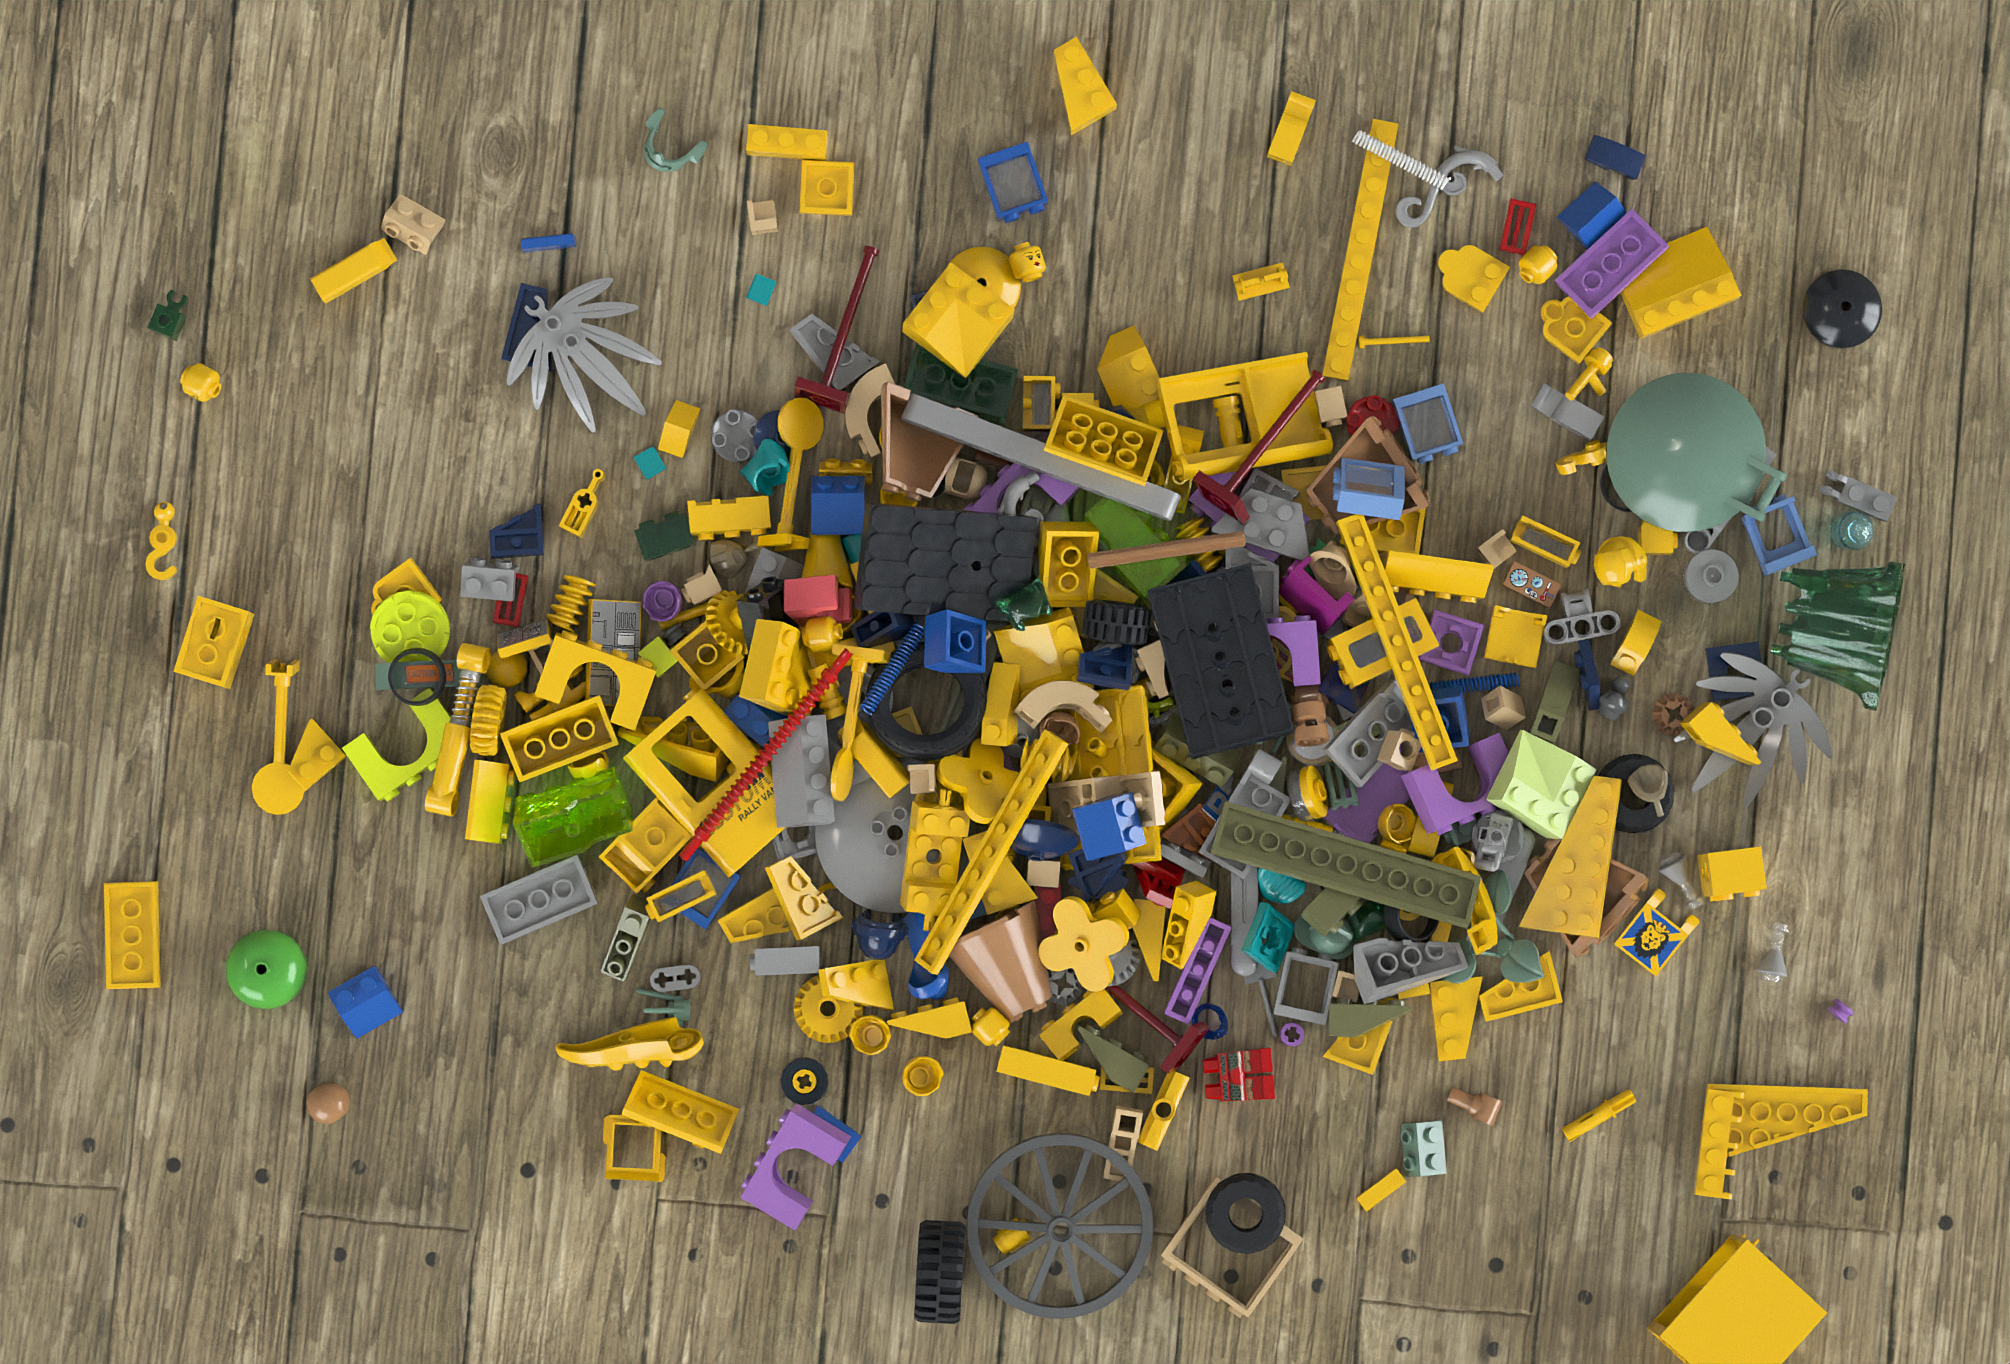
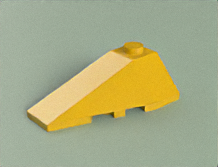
M640 716L635 731L621 726L618 736L637 746L664 721L661 717ZM687 718L682 719L652 746V752L658 758L692 776L715 782L725 769L728 761L725 753L697 722H687Z

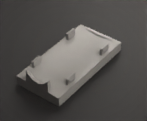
M579 855L565 859L480 896L500 945L599 904L594 893L596 890Z

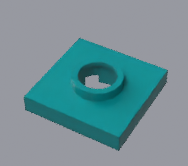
M1260 902L1241 950L1268 971L1277 973L1293 936L1295 924L1268 903ZM1268 932L1267 941L1264 945H1262V938L1266 939V935Z

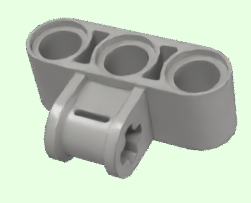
M1583 588L1581 592L1571 594L1562 592L1560 596L1564 618L1546 624L1542 637L1550 645H1561L1585 639L1604 637L1613 634L1619 629L1620 618L1616 612L1611 610L1593 613L1587 588ZM1581 600V602L1571 604V602ZM1603 616H1609L1613 619L1614 626L1611 630H1606L1601 626V618ZM1577 621H1583L1587 624L1588 631L1585 635H1580L1575 631V623ZM1551 626H1557L1561 629L1562 636L1559 640H1554L1549 636L1548 630Z

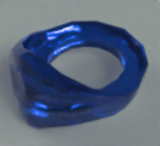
M1204 1003L1198 1006L1192 1016V1025L1199 1023V1014L1205 1009L1215 1011L1221 1022L1220 1027L1215 1032L1209 1030L1203 1038L1215 1040L1225 1036L1228 1032V1020L1223 1009L1212 1003Z

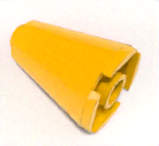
M811 532L801 578L836 575L838 577V589H852L853 583L840 535H812Z

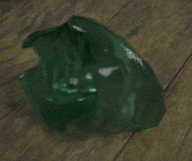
M1035 579L1030 585L1015 595L996 601V605L1005 614L1011 625L1019 631H1025L1023 622L1027 619L1038 617L1040 614L1051 616L1053 613L1045 587L1039 579Z
M1369 900L1362 903V906L1354 915L1351 916L1348 913L1355 944L1371 934L1386 928L1384 921L1385 904Z

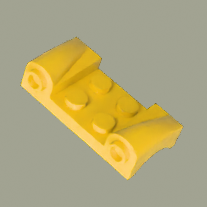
M656 797L605 849L599 858L636 894L641 890L646 893L656 883L653 877L692 836Z

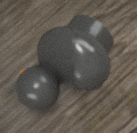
M1617 676L1612 682L1613 690H1606L1600 693L1598 712L1601 715L1617 720L1620 714L1627 712L1629 709V702L1622 695L1631 686L1630 680L1626 676Z

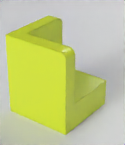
M662 636L656 637L638 652L642 658L653 662L652 666L657 668L655 675L658 678H661L669 668L678 662L670 652V649L667 647L668 644L663 640Z

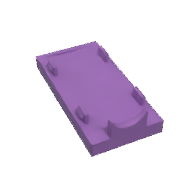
M1631 209L1555 279V283L1593 319L1669 248V245Z
M1400 745V747H1399L1400 753H1401V751H1402V746H1401V745ZM1383 763L1362 787H1356L1359 806L1353 807L1352 804L1344 809L1343 806H1340L1338 810H1332L1331 806L1328 809L1327 815L1322 818L1342 836L1370 843L1379 833L1377 827L1378 817L1383 809L1394 803L1405 804L1409 800L1410 795L1401 777L1409 772L1397 770ZM1348 787L1345 790L1346 797L1350 798L1351 793L1350 788Z

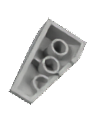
M1378 938L1353 946L1355 981L1364 1004L1399 994L1469 967L1460 943L1428 941L1424 943L1411 942V940L1388 941L1385 938Z

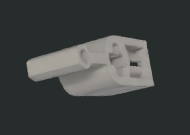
M1545 383L1530 406L1588 442L1593 438L1604 419L1603 415L1575 399L1573 401L1569 400L1564 394Z

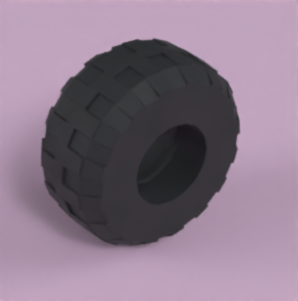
M1627 754L1610 761L1604 766L1598 776L1621 779L1623 783L1629 775L1643 765L1657 764L1662 768L1664 767L1649 756ZM1669 773L1664 798L1660 800L1664 815L1661 817L1657 816L1653 802H1646L1645 806L1641 809L1632 810L1624 806L1619 797L1615 829L1626 833H1643L1657 827L1665 820L1674 802V785Z
M1237 1173L1223 1179L1212 1190L1206 1204V1221L1212 1236L1220 1245L1235 1253L1252 1254L1266 1249L1276 1241L1285 1224L1286 1207L1280 1191L1268 1179L1254 1173ZM1242 1198H1250L1259 1203L1262 1208V1218L1259 1223L1252 1228L1236 1226L1231 1221L1229 1215L1230 1207L1235 1201Z

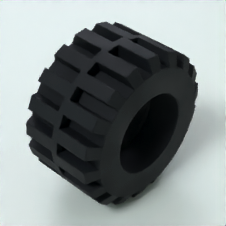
M1100 599L1089 600L1086 602L1082 634L1088 638L1133 645L1145 644L1149 638L1152 610L1146 606Z

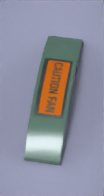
M441 660L446 669L445 687H459L460 683L458 680H461L459 677L461 669L457 667V660ZM433 661L397 662L392 670V684L395 690L435 688L439 684V671ZM391 663L375 664L376 690H391L388 682V672ZM482 674L476 686H482Z

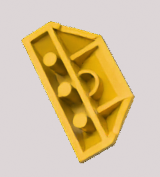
M1131 326L1111 335L1097 367V372L1113 407L1122 405L1137 421L1159 429L1166 427L1157 391V380L1160 377L1135 326Z

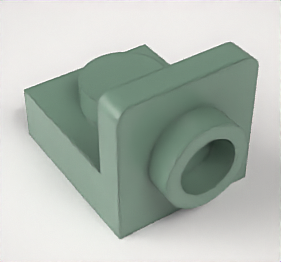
M1474 814V820L1461 826L1458 821L1452 823L1453 829L1442 834L1447 845L1452 844L1453 847H1457L1472 840L1473 827L1477 823Z

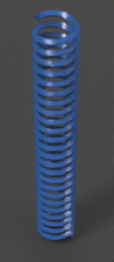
M918 620L910 628L911 631H908L906 638L897 648L895 655H892L893 658L888 662L886 669H883L881 676L876 680L877 683H874L872 690L867 694L868 697H865V700H863L861 708L869 715H872V713L863 706L873 712L875 711L874 708H877L879 701H882L883 694H886V691L889 690L888 687H891L890 684H893L892 680L898 677L896 673H900L899 670H902L901 666L907 663L905 659H909L908 656H911V653L914 652L913 649H916L917 642H920V639L923 638L922 635H925V627L917 623Z
M1511 672L1510 674L1502 673L1497 676L1494 674L1493 677L1492 675H1489V677L1485 675V677L1460 678L1455 681L1448 679L1447 682L1445 680L1443 682L1435 681L1434 683L1431 681L1429 687L1432 691V688L1435 690L1436 687L1437 689L1456 687L1457 684L1461 686L1462 683L1463 692L1465 693L1466 686L1467 692H1470V685L1472 692H1474V684L1478 692V682L1480 691H1482V681L1485 691L1487 690V684L1488 689L1491 690V683L1492 688L1495 689V681L1496 687L1499 686V680L1500 685L1503 687L1504 679L1505 688L1508 687L1507 678L1510 688L1512 687V681L1514 687H1516V679L1518 687L1520 686L1517 672H1514V674Z

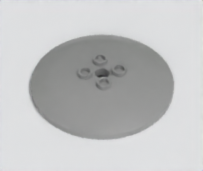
M906 757L897 758L907 771L908 765H920L927 762ZM871 777V779L851 786L849 794L844 801L840 802L833 799L835 821L829 825H815V842L818 858L829 880L849 900L876 912L908 913L899 903L912 800L914 801L916 794L910 793V783L889 799ZM971 818L968 837L974 835L973 820ZM894 825L899 826L903 831L902 838L896 841L891 840L887 834L888 829ZM963 840L957 882L969 863ZM932 849L928 851L926 855L927 861L935 862L939 858V850Z

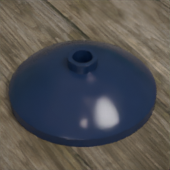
M1026 819L1010 848L1018 854L1028 857L1029 860L1040 862L1044 859H1054L1070 853L1078 846L1079 836L1072 829L1055 822Z

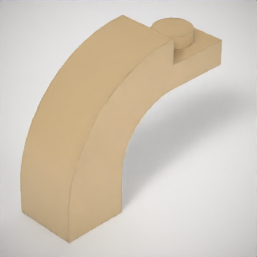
M886 363L869 371L856 383L846 405L845 418L850 439L853 440L861 436L862 440L858 441L864 456L869 454L871 459L881 456V452L868 426L869 411L873 404L881 398L882 384L885 382L895 384Z
M1054 681L1041 685L1030 692L1014 710L1032 728H1035L1048 713L1058 709H1069L1077 712L1101 733L1113 720L1109 717L1110 713L1106 708L1093 703L1099 695L1096 691L1088 686L1072 681Z
M1116 1106L1108 1146L1123 1156L1132 1166L1137 1139H1139L1143 1110ZM1106 1159L1103 1178L1116 1181L1124 1179L1126 1176Z

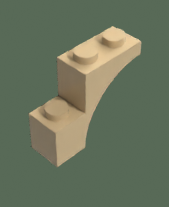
M1158 640L1137 650L1139 656L1135 657V660L1141 672L1147 671L1150 680L1146 684L1151 695L1157 694L1159 699L1169 695L1164 675L1166 661L1161 642Z

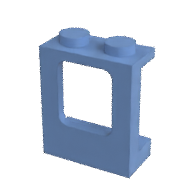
M1784 494L1771 500L1772 505H1769L1765 513L1776 509H1782L1794 536L1792 543L1775 550H1766L1755 524V518L1747 514L1741 517L1764 576L1817 555L1814 545L1811 546L1794 506V496L1786 498Z

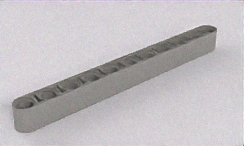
M910 394L901 417L903 421L1167 521H1172L1181 497L1178 493L1150 482H1146L1145 486L1051 454L1044 451L1046 445L1044 442L916 394Z

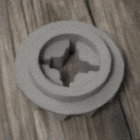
M1047 968L1052 995L1048 1000L1059 1005L1074 1002L1083 990V986L1078 981L1074 969L1068 968L1062 971H1052ZM1064 972H1067L1066 981L1074 987L1064 988L1060 995H1058V985L1054 984L1055 982H1052L1051 979H1061L1064 976Z

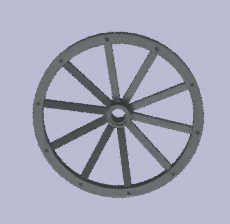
M1072 1133L1042 1134L1011 1146L992 1161L983 1172L973 1190L968 1206L966 1222L967 1241L973 1262L980 1276L988 1287L1006 1303L1025 1313L1038 1317L1055 1319L1074 1318L1087 1315L1109 1305L1119 1298L1136 1280L1147 1260L1153 1236L1152 1209L1148 1194L1139 1175L1127 1160L1114 1149L1100 1141L1083 1135ZM1069 1145L1084 1148L1062 1213H1060L1042 1147ZM1032 1150H1035L1052 1216L999 1173L1014 1159ZM1093 1152L1108 1159L1126 1176L1070 1216ZM993 1179L1046 1223L978 1218L983 1197ZM1132 1185L1138 1198L1142 1224H1076L1126 1187ZM1065 1223L1068 1225V1229L1063 1234H1057L1053 1231L1055 1225ZM978 1227L1046 1232L988 1267L984 1260L978 1241ZM1075 1233H1141L1134 1259L1125 1272L1075 1235ZM1051 1240L1027 1300L1010 1291L994 1276L995 1273ZM1069 1242H1072L1120 1279L1104 1293L1084 1301ZM1061 1244L1077 1304L1050 1306L1035 1303L1057 1248Z

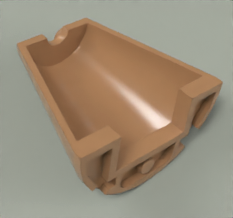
M885 382L881 388L883 490L893 494H898V491L905 493L906 499L920 502L921 497L932 498L963 444L903 421L901 417L911 390ZM954 407V408H953V409L959 410V411H961V412L967 413V414H969V415L975 416V417H977V418L979 417V416L976 415V414L970 413V412L965 411V410H962V409H960V408H957V407Z
M1370 416L1363 422L1306 490L1308 492L1306 497L1314 509L1317 507L1321 509L1324 514L1321 517L1323 524L1329 531L1333 530L1335 534L1340 533L1336 524L1338 520L1355 515L1338 512L1337 500H1332L1335 485L1333 483V473L1335 467H1340L1341 458L1405 466V500L1401 515L1424 509L1430 505L1427 491L1425 489L1421 491L1419 487L1423 481L1410 458L1388 428L1384 431L1381 430L1379 426L1382 423L1374 416ZM1346 484V489L1389 495V489ZM1364 515L1367 525L1388 519Z
M1549 839L1544 846L1547 849L1541 857L1538 855L1534 856L1526 866L1528 869L1524 874L1535 892L1562 839ZM1610 859L1599 938L1560 933L1570 952L1575 957L1588 953L1591 950L1588 947L1590 944L1595 943L1599 945L1622 923L1641 899L1638 892L1640 889L1642 891L1646 890L1649 882L1648 878L1644 874Z
M1034 900L1010 910L1006 915L974 930L961 933L948 956L993 1007L997 1008L1008 1019L1009 1023L1022 1018V1013L1031 1009L1032 1013L1047 1006L1045 1001L1052 997L1047 968L1042 964L1038 955L1042 937Z

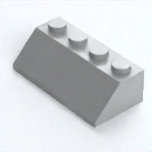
M826 715L806 716V719H801V725H796L797 730H792V736H787V742L781 744L782 749L778 748L776 750L778 754L771 756L773 758L771 766L777 828L829 825L835 821L831 793ZM784 719L768 722L769 738L775 736L773 734L774 731H779V725H784Z

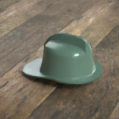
M1301 916L1295 922L1294 932L1299 942L1316 952L1330 955L1328 957L1332 959L1348 957L1355 945L1351 926L1344 918L1342 919L1344 925L1335 934L1330 932L1325 938Z

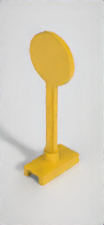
M794 398L783 405L778 415L780 436L787 446L791 448L790 471L787 473L781 520L778 523L777 534L758 536L757 547L761 548L775 546L774 551L776 552L808 549L810 538L792 534L794 526L792 525L802 452L814 447L820 441L824 430V419L816 404L807 398Z
M833 644L831 654L839 656L845 648L853 653V656L849 659L852 660L851 671L853 672L842 736L843 747L836 755L831 773V793L835 801L841 802L846 799L853 781L854 758L851 745L855 736L864 673H867L868 663L888 664L890 662L891 653L884 650Z
M272 659L266 664L265 675L275 676L274 686H276L274 762L267 764L257 772L252 783V793L260 808L276 815L286 814L297 808L303 800L305 792L288 773L290 764L285 762L288 687L290 686V676L300 671V660L292 661L287 667L286 663H280L279 667V659Z

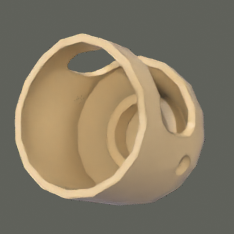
M956 457L946 473L945 493L966 500L978 499L980 497L979 493L987 484L988 475L986 469L978 463Z

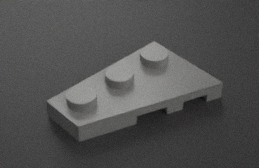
M811 314L792 327L790 332L823 375L838 332ZM846 340L831 387L842 391L877 366L880 361L873 356L870 357L853 342L851 343Z

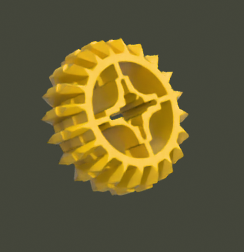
M490 684L482 685L479 688L472 713L470 749L472 753L482 756H495L497 754L502 739L500 733L504 729L507 710L505 688Z

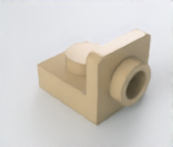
M1359 589L1352 596L1355 600L1342 616V621L1353 628L1366 622L1367 618L1371 616L1362 589Z

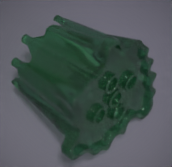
M1891 561L1887 566L1874 568L1826 570L1793 568L1792 573L1781 571L1780 581L1789 582L1797 586L1802 594L1797 599L1785 604L1786 612L1796 614V620L1791 625L1780 623L1778 633L1789 635L1791 637V644L1783 646L1772 644L1771 653L1776 656H1782L1788 661L1787 665L1834 682L1856 693L1865 709L1877 711L1901 601L1905 564Z

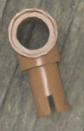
M1452 1087L1447 1102L1468 1110L1471 1118L1490 1126L1494 1125L1503 1103L1483 1093H1480V1095L1475 1094L1474 1096Z

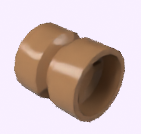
M1301 702L1290 708L1292 723L1297 725L1294 728L1296 746L1312 747L1329 741L1328 726L1323 723L1326 719L1325 704L1323 702Z

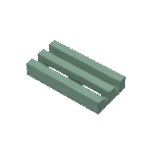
M1333 760L1323 765L1332 810H1338L1340 806H1343V809L1348 808V805L1352 804L1353 807L1359 806L1356 787L1348 778L1351 797L1347 798L1341 769ZM1333 765L1341 797L1338 800L1336 799L1330 766Z

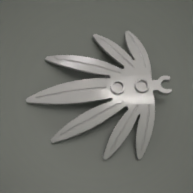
M612 278L594 280L573 289L563 296L550 311L545 309V303L542 298L535 296L534 298L539 303V308L531 310L527 305L524 308L530 316L538 317L540 321L521 340L513 355L507 375V385L511 386L524 372L534 350H536L532 366L531 386L534 407L539 411L548 380V354L552 352L567 396L592 433L596 432V426L590 403L568 356H571L577 365L599 387L617 401L642 416H646L647 413L620 372L602 353L587 342L586 338L628 358L657 366L662 365L661 360L632 340L610 330L581 322L582 319L610 318L628 314L639 309L637 305L623 302H597L579 307L580 304L592 300L605 291L614 282Z
M1722 652L1721 657L1728 664L1756 679L1741 676H1716L1698 680L1696 685L1725 692H1754L1753 696L1720 706L1725 713L1724 718L1728 722L1738 718L1747 711L1751 712L1736 725L1741 732L1740 737L1745 743L1753 745L1765 729H1769L1757 752V757L1761 763L1759 765H1752L1743 803L1746 808L1758 793L1771 769L1780 744L1784 724L1789 726L1791 756L1801 784L1805 782L1807 770V747L1801 721L1813 742L1828 758L1831 759L1833 757V751L1821 719L1810 704L1796 692L1799 688L1807 687L1811 681L1810 677L1806 678L1803 682L1796 679V675L1801 671L1799 667L1792 671L1790 681L1786 683L1775 671L1756 659L1737 653ZM1684 729L1674 738V741L1679 742L1691 737ZM1713 751L1699 773L1692 791L1696 792L1713 781L1737 760Z

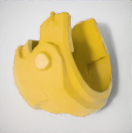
M1615 536L1604 541L1599 547L1597 554H1595V573L1600 582L1605 586L1611 585L1620 588L1622 584L1630 580L1632 572H1634V580L1641 583L1646 580L1647 556L1641 546L1632 538Z

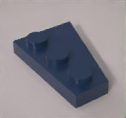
M525 283L520 284L501 357L502 360L511 362L521 340L540 321L538 317L530 316L524 307L527 305L531 310H537L539 303L534 297L539 296L545 303V309L549 311L547 289ZM534 350L527 367L532 368L536 350ZM549 352L548 372L553 373L552 352Z

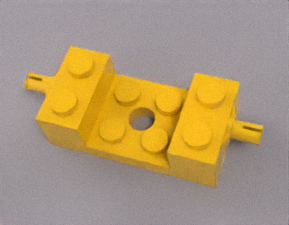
M944 788L940 789L939 803L912 800L899 904L906 912H919L925 915L922 929L924 931H931L935 923V916L940 915L957 885L962 838L968 837L970 817L966 814L964 805L950 804L952 790H945ZM932 849L939 850V858L935 862H928L926 859L928 851Z

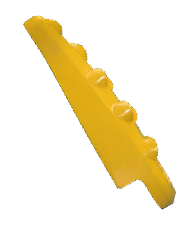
M670 1017L633 1026L585 1043H558L555 1049L561 1058L571 1063L588 1067L608 1066L610 1069L618 1071L624 1064L635 1063L639 1068H645L649 1065L650 1061H659L664 1067H669L672 1061H683L695 1056L701 1050L704 1043L703 1037L697 1029L681 1028L677 1018Z

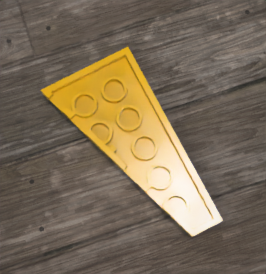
M1593 776L1519 925L1520 928L1599 938L1622 784L1621 779Z
M1707 1084V1089L1744 1093V1099L1734 1098L1732 1116L1741 1117V1122L1731 1121L1729 1142L1738 1143V1149L1728 1148L1727 1157L1867 1116L1868 1089Z

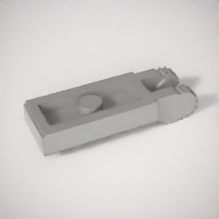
M1827 471L1826 477L1844 486L1840 493L1829 486L1821 485L1819 490L1821 493L1837 499V502L1883 522L1888 521L1897 497L1851 477H1845L1834 471Z

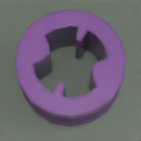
M1838 999L1834 1000V1006L1827 1008L1830 1013L1844 1024L1848 1022V1016L1854 1015V1012Z
M1296 1023L1285 1024L1280 1030L1281 1041L1288 1046L1299 1045L1304 1038L1303 1028ZM1290 1027H1295L1296 1033L1299 1034L1298 1040L1294 1038V1042H1289L1288 1036L1284 1035L1286 1029L1290 1030Z

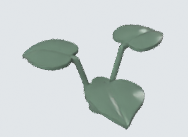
M1497 870L1483 880L1493 905L1495 917L1496 913L1502 914L1507 911L1512 897L1508 876L1503 870ZM1496 917L1497 926L1506 935V938L1498 942L1497 951L1486 950L1479 955L1503 957L1501 972L1511 982L1525 983L1543 978L1544 973L1541 968L1536 945L1526 939L1515 940L1514 934L1510 933ZM1465 939L1454 942L1460 943L1469 967L1441 978L1442 980L1459 984L1473 976L1476 969V959L1474 958L1476 953L1471 949L1470 942Z

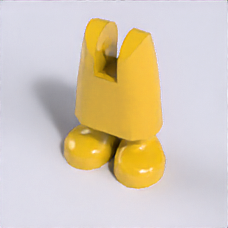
M581 664L573 670L567 681L560 704L535 696V692L528 694L518 691L514 694V697L526 714L546 700L547 705L528 716L531 721L574 705L585 697L586 681L574 688L570 680L576 678L585 668Z

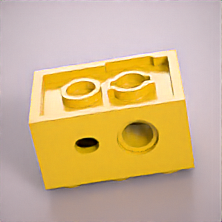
M197 596L173 672L231 690L255 614Z
M1761 846L1697 855L1702 896H1710V901L1734 899L1733 893L1744 892V897L1759 896L1760 890L1767 889Z

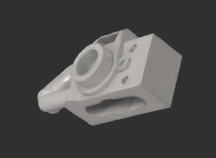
M1492 813L1489 819V826L1480 828L1477 839L1479 847L1474 862L1476 869L1495 872L1499 868L1500 861L1504 859L1514 822L1513 818ZM1487 832L1485 840L1482 839L1483 833ZM1483 854L1494 857V861L1483 860Z

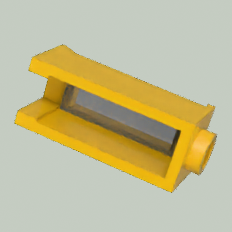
M1525 516L1520 517L1509 540L1511 543L1553 561L1564 568H1568L1571 563L1575 565L1581 554V550L1578 549L1580 542Z
M703 870L646 898L649 904L645 905V908L651 920L656 918L657 922H662L717 895L707 872Z

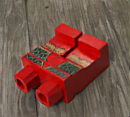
M1271 1048L1217 1053L1216 1057L1202 1060L1204 1074L1218 1073V1083L1205 1084L1206 1098L1220 1099L1221 1102L1275 1099L1273 1075L1246 1077V1074L1273 1072Z

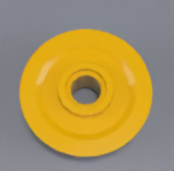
M724 590L712 596L707 603L705 611L707 626L714 639L723 648L735 654L747 655L748 650L737 605V600L744 595L743 593L737 595L734 590L730 592Z
M819 975L809 979L802 985L794 1002V1015L798 1026L808 1037L818 1042L833 1043L847 1038L853 1022L863 1014V1005L860 1003L846 1002L823 996ZM828 1000L835 1004L836 1010L833 1015L825 1016L821 1012V1005L824 1001Z

